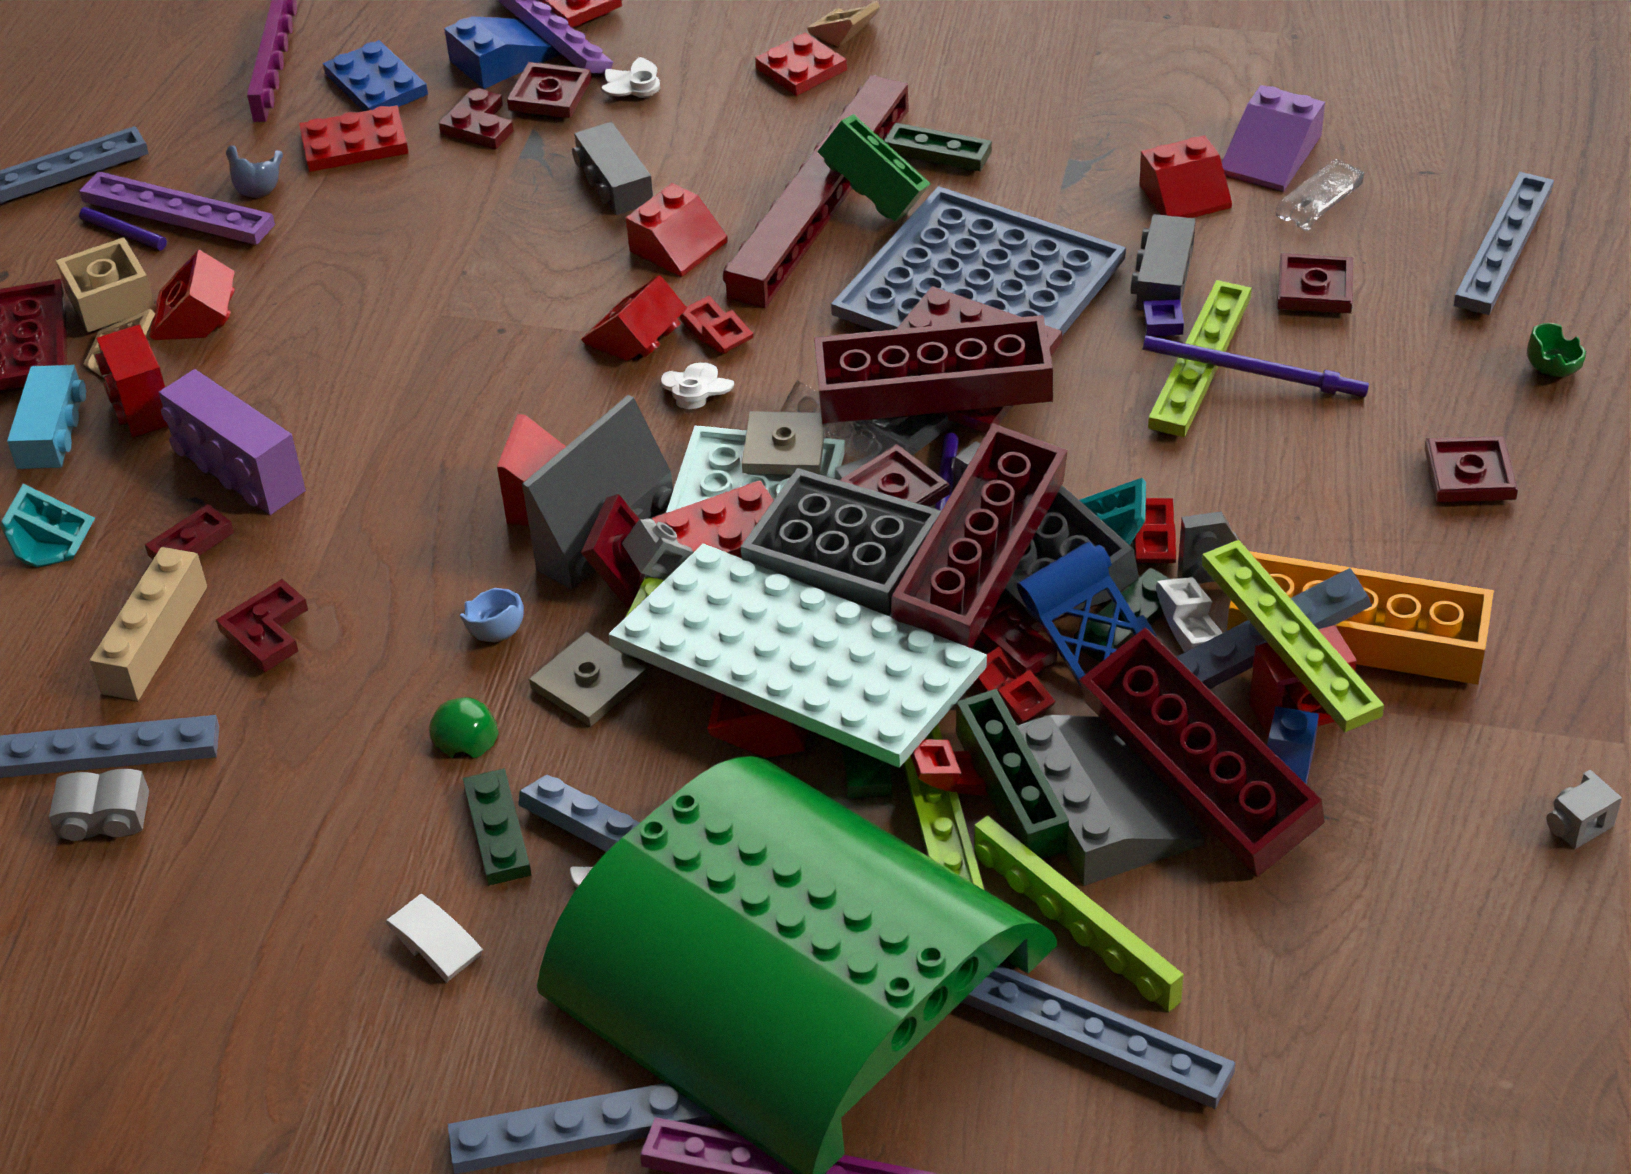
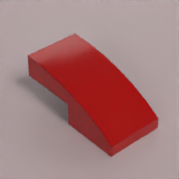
M710 295L687 306L688 309L679 317V320L696 337L709 347L723 354L753 338L754 333L735 312L730 310L725 313Z
M1146 498L1145 523L1134 538L1136 563H1176V529L1174 524L1173 498Z
M1000 646L987 654V667L973 682L982 693L997 689L1012 718L1019 724L1029 722L1054 706L1056 702L1030 670L1022 674Z
M924 739L910 755L918 779L926 784L960 794L988 795L983 778H979L972 765L970 753L968 751H953L949 740Z

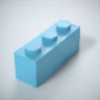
M75 365L30 367L7 440L17 469L62 467L66 452L71 450L73 427H77L79 422L78 409L80 403L86 399L85 382L79 380Z

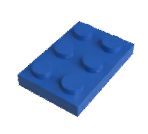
M380 40L367 43L359 49L347 54H340L334 59L323 63L325 75L363 111L374 110L380 106L390 107L397 105L400 107L428 95L426 83Z

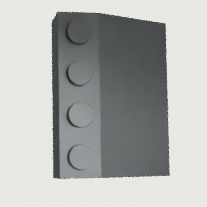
M627 395L522 483L536 570L571 590L593 574L595 569L581 554V551L607 497L619 494L637 517L642 520L652 519L659 512L668 508L673 493L671 471L633 397Z
M797 468L741 545L742 560L770 569L891 617L892 595L937 520L941 510Z
M1062 485L1004 591L1035 621L1039 622L1021 599L1017 589L1018 582L1084 543L1090 542L1094 546L1101 545L1109 555L1112 566L1108 568L1109 575L1121 592L1139 578L1134 550ZM1104 590L1092 597L1090 606L1110 600L1111 598L1107 591ZM1083 602L1082 604L1078 605L1073 609H1083L1085 602Z
M1047 715L1017 725L1069 819L1067 849L1064 854L1083 886L1204 845V837L1179 798L1100 717Z

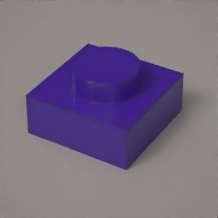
M1180 300L1143 301L1146 335H1183L1184 320Z

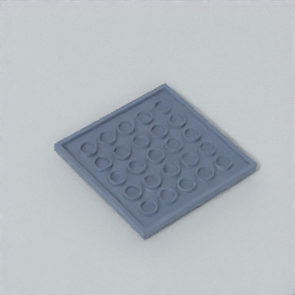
M938 186L831 303V314L875 331L895 330L931 286L1020 317L1044 315L1045 325L1061 330L1063 336L1125 260L1126 247Z

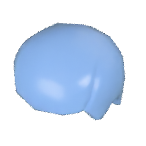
M493 588L480 593L472 601H466L464 604L465 615L462 613L460 617L468 632L480 641L495 643L508 639L517 631L523 619L524 605L519 594L510 589Z

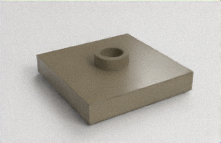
M750 411L742 458V473L792 475L799 468L820 474L826 424H822L821 413Z
M585 632L533 675L529 682L533 691L591 727L647 679V671L640 664L588 632Z

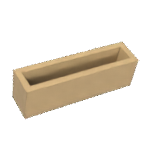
M166 547L160 548L89 660L101 694L139 701L207 588L198 553Z

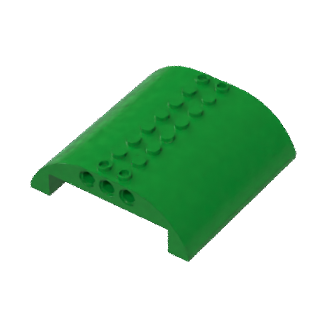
M753 756L738 757L713 766L683 786L624 835L593 866L572 894L555 925L540 966L537 990L544 998L793 1173L825 1174L845 1154L841 1118L1004 960L1029 974L1057 946V939L1052 931L768 760Z

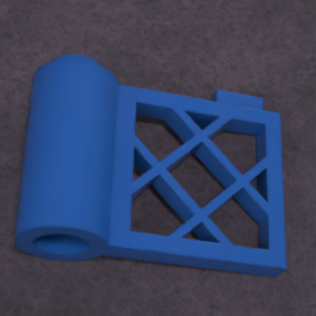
M1090 542L1084 543L1017 583V589L1024 604L1031 614L1039 620L1080 687L1079 679L1085 675L1078 663L1081 648L1104 653L1103 661L1117 650L1111 648L1116 627L1131 630L1134 636L1146 627L1155 637L1157 636L1144 615L1136 618L1110 577L1108 568L1112 566V563L1105 549L1101 545L1094 546ZM1104 590L1107 591L1115 604L1112 618L1089 613L1092 597ZM1085 602L1083 611L1073 609ZM1119 612L1126 622L1118 620ZM1063 614L1081 618L1077 639L1061 636L1052 621ZM1087 620L1110 625L1106 646L1083 641ZM1067 644L1075 646L1074 654H1072Z

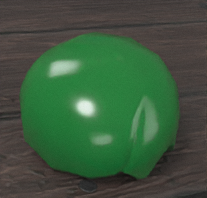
M1542 323L1533 327L1527 346V357L1530 364L1536 370L1549 376L1566 377L1583 367L1586 350L1580 345L1579 337L1576 336L1572 340L1566 339L1563 336L1562 326L1555 323Z
M471 697L456 698L441 704L435 711L429 724L432 743L451 758H454L457 752H465L471 757L477 758L494 745L499 734L497 722L489 708Z

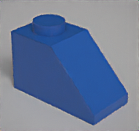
M1276 706L1267 746L1307 785L1315 748L1319 714Z

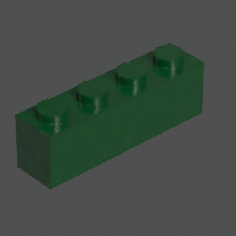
M997 689L957 701L955 733L964 750L970 753L972 765L979 778H983L986 784V792L1007 831L1041 859L1066 852L1069 819Z

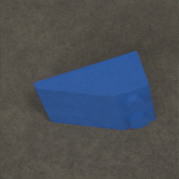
M471 16L460 19L457 23L444 28L450 62L483 89L523 72L528 62L543 63L561 55L559 51L520 19Z

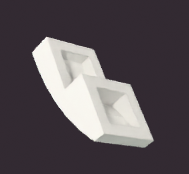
M1193 577L1157 581L1156 591L1163 613L1184 652L1222 634V631L1208 615L1212 600Z
M422 894L418 895L386 920L388 927L412 954L416 956L420 953L446 983L481 956L483 949L451 916Z

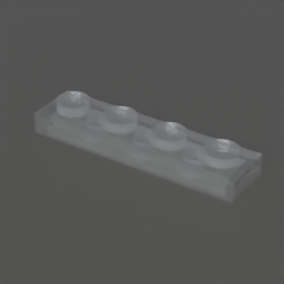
M796 380L779 412L821 413L819 392ZM867 420L826 424L825 438L845 440L844 452L856 460L876 453L880 455L896 444L912 456L917 450Z

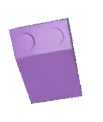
M1260 85L1248 102L1222 161L1225 176L1284 192L1322 135L1325 102L1313 99L1307 95H1298L1282 91L1276 87Z

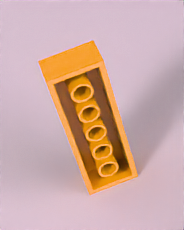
M1249 551L1290 598L1351 568ZM1351 568L1372 604L1368 609L1335 625L1356 658V664L1479 685L1494 590ZM1230 601L1227 631L1248 620L1232 601Z

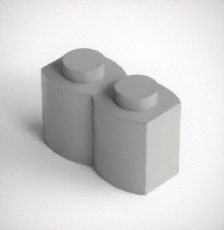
M115 769L100 775L89 772H75L58 777L49 814V820L56 836L71 841H78L83 838L94 837L98 834L124 837L142 831L149 796V788L144 775L139 770Z

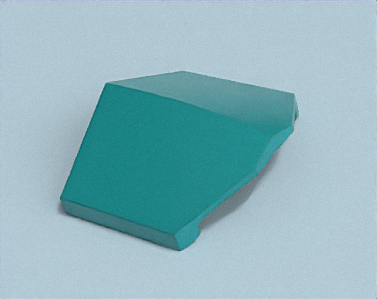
M1142 477L1080 499V501L1130 545L1145 523L1146 481Z
M22 484L3 517L0 527L17 559L26 565L42 567L73 560L95 517Z

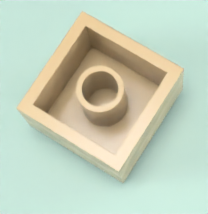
M124 237L56 260L65 292L87 332L106 328L111 324L128 319L148 309H156L147 275Z

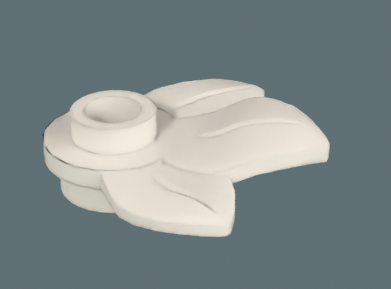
M639 57L632 64L631 71L606 69L607 84L602 86L601 90L612 96L632 94L639 98L651 97L660 89V81L656 77L657 67L652 62Z
M694 363L689 365L685 372L668 371L661 377L662 387L672 391L676 404L685 409H695L704 406L708 396L726 394L734 387V381L717 378V367L709 363Z

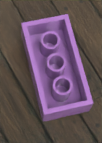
M196 369L159 391L163 406L161 414L169 426L171 433L169 442L178 455H185L194 461L197 467L204 473L209 472L218 478L225 488L233 489L241 494L248 504L253 507L258 506L271 515L306 491L292 434Z

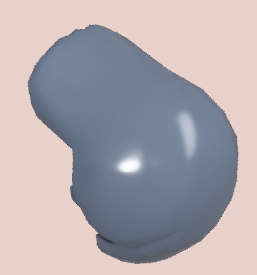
M234 145L227 148L226 155L229 161L231 180L236 190L241 195L251 198H261L270 194L276 187L279 178V168L283 158L282 151L276 150L274 157L268 161L250 163L247 159L238 158L237 149Z

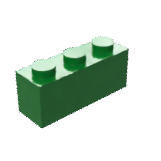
M854 114L841 120L817 151L824 158L825 164L830 169L840 172L850 181V186L860 195L867 196L875 204L876 210L882 216L892 219L894 222L905 216L931 185L928 180Z

